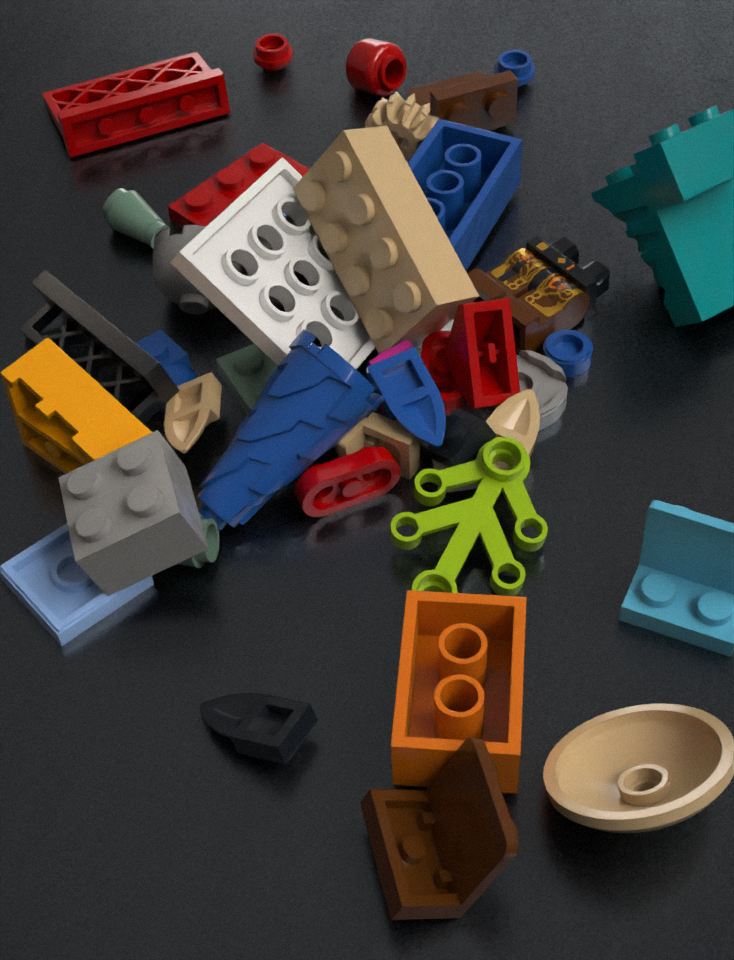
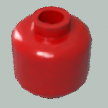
M371 38L360 40L352 47L345 65L346 77L353 88L359 92L379 97L394 94L402 85L407 73L405 56L396 44Z

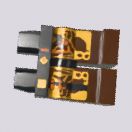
M536 236L527 241L526 248L515 250L502 264L484 273L479 268H476L467 274L479 294V297L473 302L510 298L513 331L515 333L520 329V338L514 334L516 354L519 355L520 350L540 351L543 349L545 339L551 333L565 329L570 330L581 320L586 321L594 316L596 298L609 289L610 271L597 260L583 268L579 267V251L576 245L564 236L551 244Z

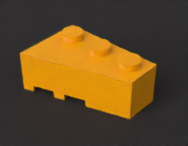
M48 337L0 372L22 444L65 474L152 433Z

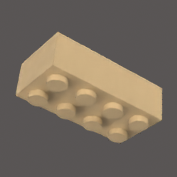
M388 126L343 130L294 186L293 190L378 353L390 349L404 340L411 342L415 348L422 347V342L426 336L440 331L454 319L458 304L472 303L479 297Z

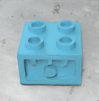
M652 500L647 511L639 565L622 603L619 620L731 657L734 651V523L701 514L680 505Z

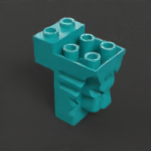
M717 105L688 117L691 127L682 132L676 123L649 135L648 138L651 146L633 154L636 163L605 175L604 177L608 185L591 192L594 202L599 203L608 209L614 217L626 223L625 234L627 237L637 240V251L642 252L640 254L641 258L647 265L652 267L657 286L663 287L665 290L664 306L668 310L675 327L703 322L734 306V108L720 114Z

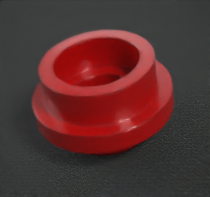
M266 34L257 39L256 47L253 49V60L258 66L266 70L276 71L292 61L293 49L288 44L285 36Z

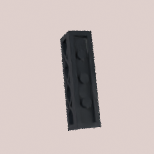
M44 270L31 282L47 303L22 325L19 330L35 346L48 337L70 357L71 345L90 342L88 356L73 360L96 381L99 368L118 365L117 379L99 384L111 395L114 394V398L124 407L126 405L127 392L144 389L151 392L131 412L143 424H146L180 391L156 359L48 271ZM58 316L63 319L61 333L47 336L39 334Z

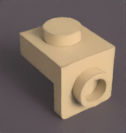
M375 412L371 413L368 418L364 417L335 445V452L338 454V458L355 453L365 447H385L390 450L400 466L401 476L409 480L420 467V439L406 430L398 420L389 419Z

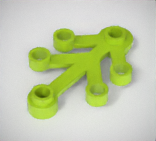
M497 437L480 448L477 459L442 470L427 468L421 470L416 475L413 494L415 499L425 506H435L441 503L445 498L447 490L476 483L480 484L472 498L416 514L401 512L393 517L390 524L389 537L392 544L402 550L416 548L420 544L422 536L457 526L436 568L420 573L413 581L411 590L458 593L455 580L478 536H480L493 568L490 576V585L493 591L501 596H515L521 591L526 577L525 569L520 562L514 559L493 509L502 491L516 520L512 534L515 545L526 552L537 551L544 545L548 526L546 521L536 514L523 482L530 470V458L520 442L510 437ZM504 462L511 467V470H501L493 466V464ZM426 482H433L440 489L436 492H426L422 489L421 485ZM408 525L413 527L416 533L408 537L402 536L398 533L397 528ZM532 527L538 531L540 536L527 538L522 534L521 529ZM505 571L511 572L516 576L517 582L513 584L504 583L499 579L498 574Z

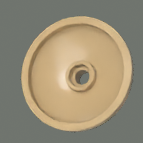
M654 703L620 708L599 715L577 726L554 746L544 765V785L552 805L566 818L586 827L611 833H640L658 830L693 817L708 807L725 790L734 776V739L728 727L721 720L708 712L694 707Z

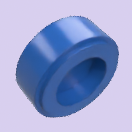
M559 330L551 333L545 339L543 355L551 358L559 365L566 377L578 376L586 372L591 366L593 344L589 337L579 331Z

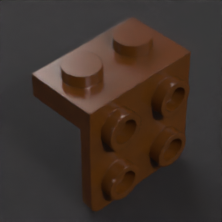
M511 70L486 76L482 72H472L411 88L407 93L408 97L415 93L416 103L420 106L430 103L428 115L439 117L441 120L486 131H492L499 127L516 123L518 79Z
M467 738L426 790L370 789L360 802L391 920L461 918L516 857L518 852L517 828L514 821L510 818L498 782L496 766L490 759L484 740L480 738Z

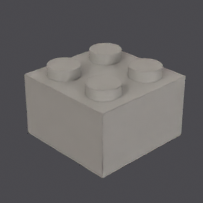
M158 430L58 477L75 562L107 596L209 549L187 468Z

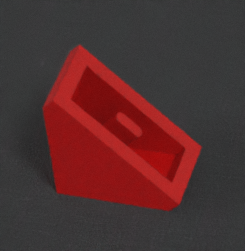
M510 298L458 304L443 358L470 408L476 409L500 405L509 397L520 392Z

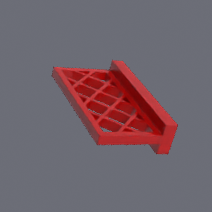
M198 52L42 93L44 104L63 136L66 151L70 158L231 113L224 74L219 68L211 70Z

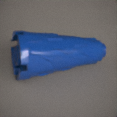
M305 329L290 344L289 348L291 350L269 377L257 402L239 425L232 443L199 486L201 491L197 497L203 503L198 507V511L204 518H213L220 531L227 524L234 528L239 523L244 525L281 488L298 478L317 458L338 444L364 417L368 418L371 413H374L384 401L382 395L373 393L376 388L331 347L325 344L320 349L312 343L316 336Z

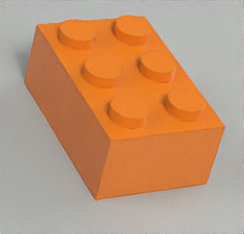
M407 590L391 738L393 785L429 787L467 738H480L484 740L490 759L496 766L498 782L502 793L518 794L527 597Z

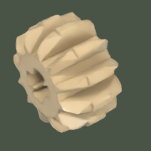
M396 91L388 100L382 98L375 104L372 113L366 119L365 128L388 126L408 163L439 117L428 115L430 103L418 105L415 93L409 96L407 100H404Z

